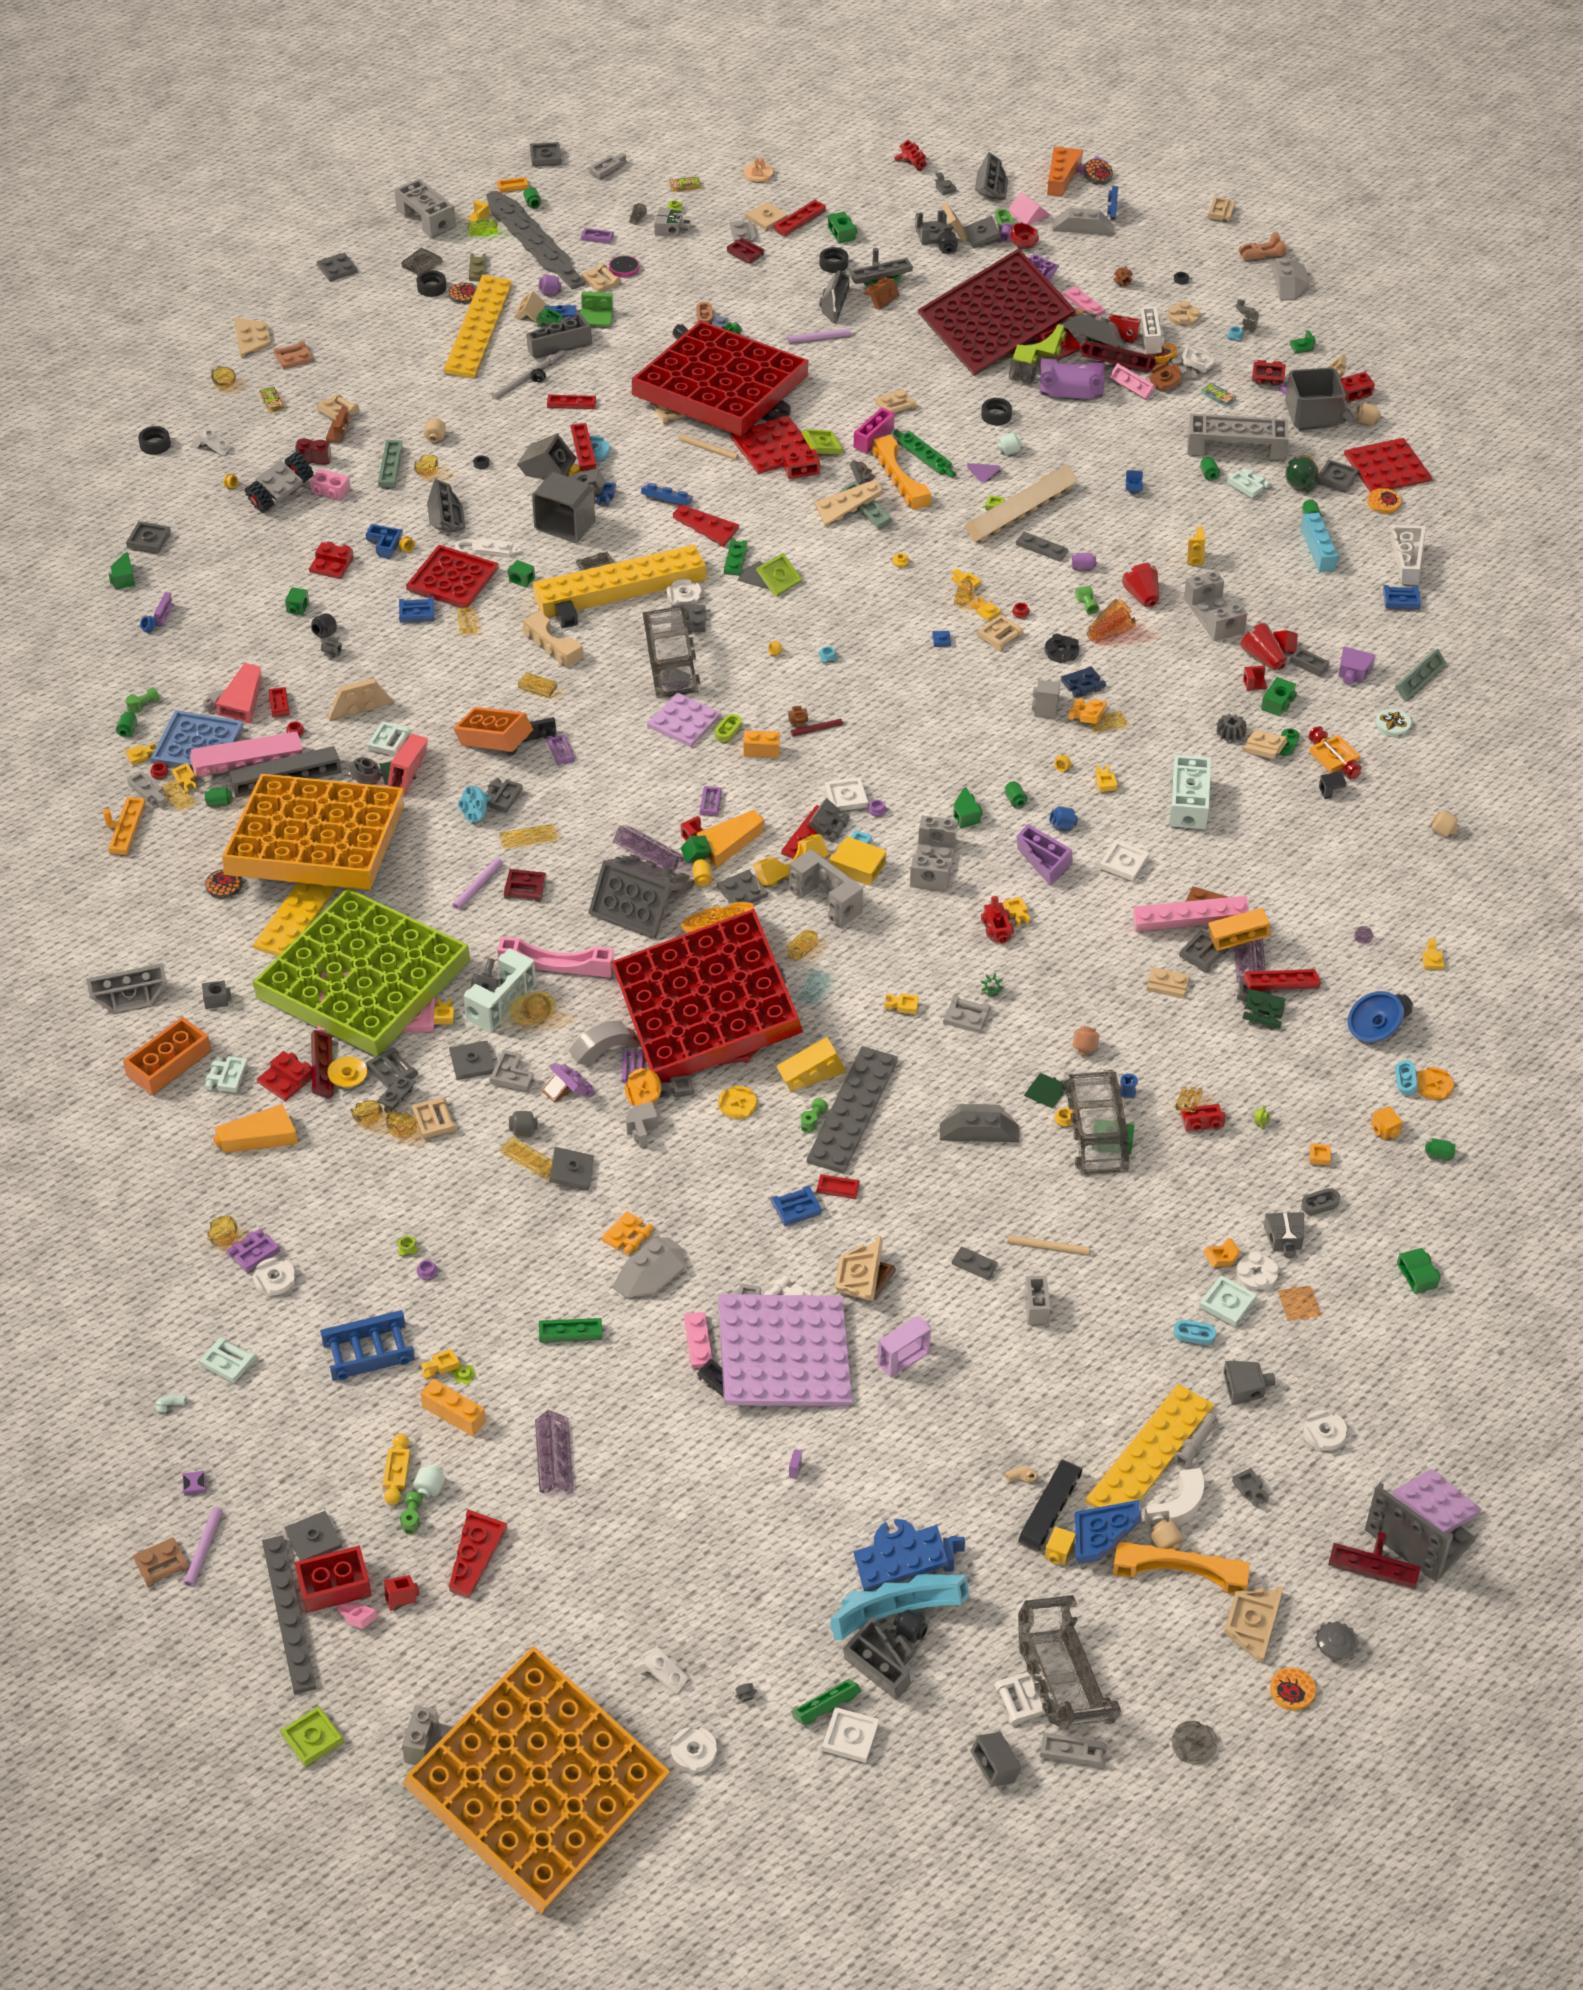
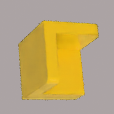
M476 200L473 202L474 213L468 218V221L480 225L490 216L489 204Z

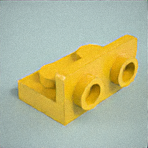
M1203 526L1196 527V534H1193V538L1188 539L1187 565H1204L1206 539Z

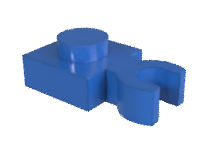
M605 482L603 493L597 495V505L605 501L606 506H609L610 499L614 498L617 489L616 483Z

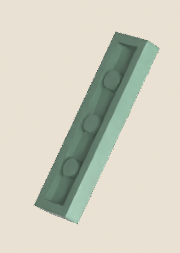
M386 440L378 487H395L403 447L402 440Z
M854 481L842 488V492L859 486V484ZM875 500L866 505L862 504L857 508L878 530L892 522L891 516Z
M1435 649L1428 654L1395 686L1403 700H1408L1446 664L1439 649Z

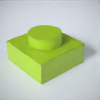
M989 495L985 504V510L989 511L1004 502L1005 498Z

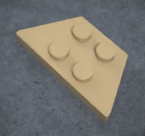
M234 318L241 358L246 357L245 354L255 353L262 348L271 346L267 322Z
M374 678L339 687L337 697L332 703L333 709L331 713L327 714V717L330 721L348 715H355L359 712L393 704L394 700Z
M881 1236L875 1237L876 1242L866 1247L862 1244L853 1251L840 1256L835 1282L837 1292L869 1301L874 1300L883 1247Z
M1277 1586L1276 1590L1264 1591L1263 1588L1254 1589L1253 1591H1235L1224 1633L1261 1663H1263L1280 1604L1284 1588L1282 1586Z

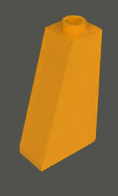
M753 809L698 832L697 836L706 835L712 850L707 858L716 868L762 834L765 823L763 817L758 815Z
M283 1104L214 1127L216 1133L213 1136L216 1147H221L223 1153L298 1143L295 1128Z

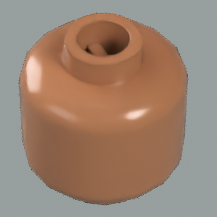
M1081 1026L1080 1029L1075 1031L1073 1047L1078 1049V1054L1090 1055V1052H1095L1098 1049L1100 1035L1096 1032L1095 1028Z

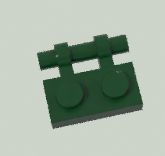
M1248 989L1244 1009L1251 1010V1013L1244 1011L1242 1019L1248 1020L1252 1024L1260 1023L1266 1025L1267 1028L1272 1029L1274 1027L1280 1029L1282 1022L1275 1020L1274 1017L1281 1019L1283 1016L1286 998ZM1258 1013L1266 1014L1268 1016L1263 1017L1258 1015Z

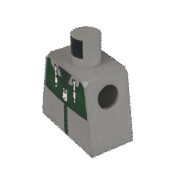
M664 207L659 208L654 223L655 235L679 236L681 229H690L691 220H683L682 211Z

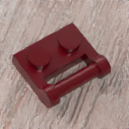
M509 869L504 888V898H526L541 902L547 878L546 872ZM512 888L536 890V892L512 890Z

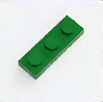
M602 1318L539 1321V1342L602 1340Z
M847 1679L795 1708L791 1713L793 1718L801 1724H810L823 1713L832 1712L839 1704L853 1700L855 1695L859 1694L861 1690L857 1683Z

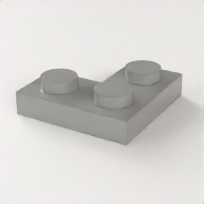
M502 1050L490 1077V1084L528 1092L534 1078V1073L517 1069L522 1059L520 1053Z

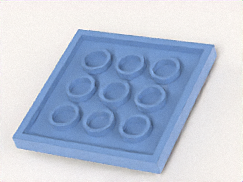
M175 710L151 756V763L162 762L170 767H179L188 763L191 770H193L190 760L191 749L236 742L244 727L243 721Z

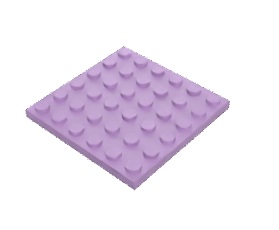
M718 1295L724 1405L851 1406L852 1395L842 1296Z

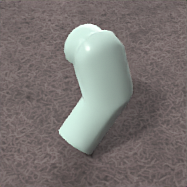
M169 1394L159 1398L155 1403L157 1404L156 1411L167 1412V1405L185 1406L187 1396Z

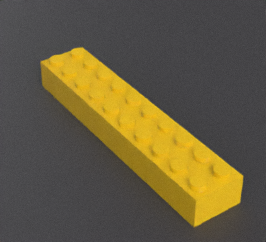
M694 544L533 582V593L541 613L546 617L556 615L555 604L571 600L575 609L581 610L665 590L668 586L672 585V582L679 579L692 580V583L706 580V565Z

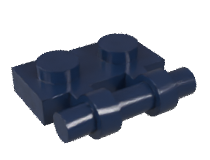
M1092 666L1061 676V682L1068 691H1072L1073 697H1083L1089 692H1097L1101 688L1106 687L1105 681H1100V676Z

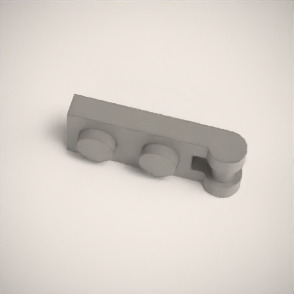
M1043 1732L1040 1757L1090 1765L1094 1768L1102 1769L1105 1766L1103 1755L1106 1753L1107 1745L1100 1741ZM1093 1751L1094 1755L1087 1754V1752Z

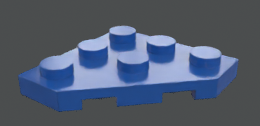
M1139 1500L1075 1512L1076 1559L1078 1564L1101 1560L1142 1521Z

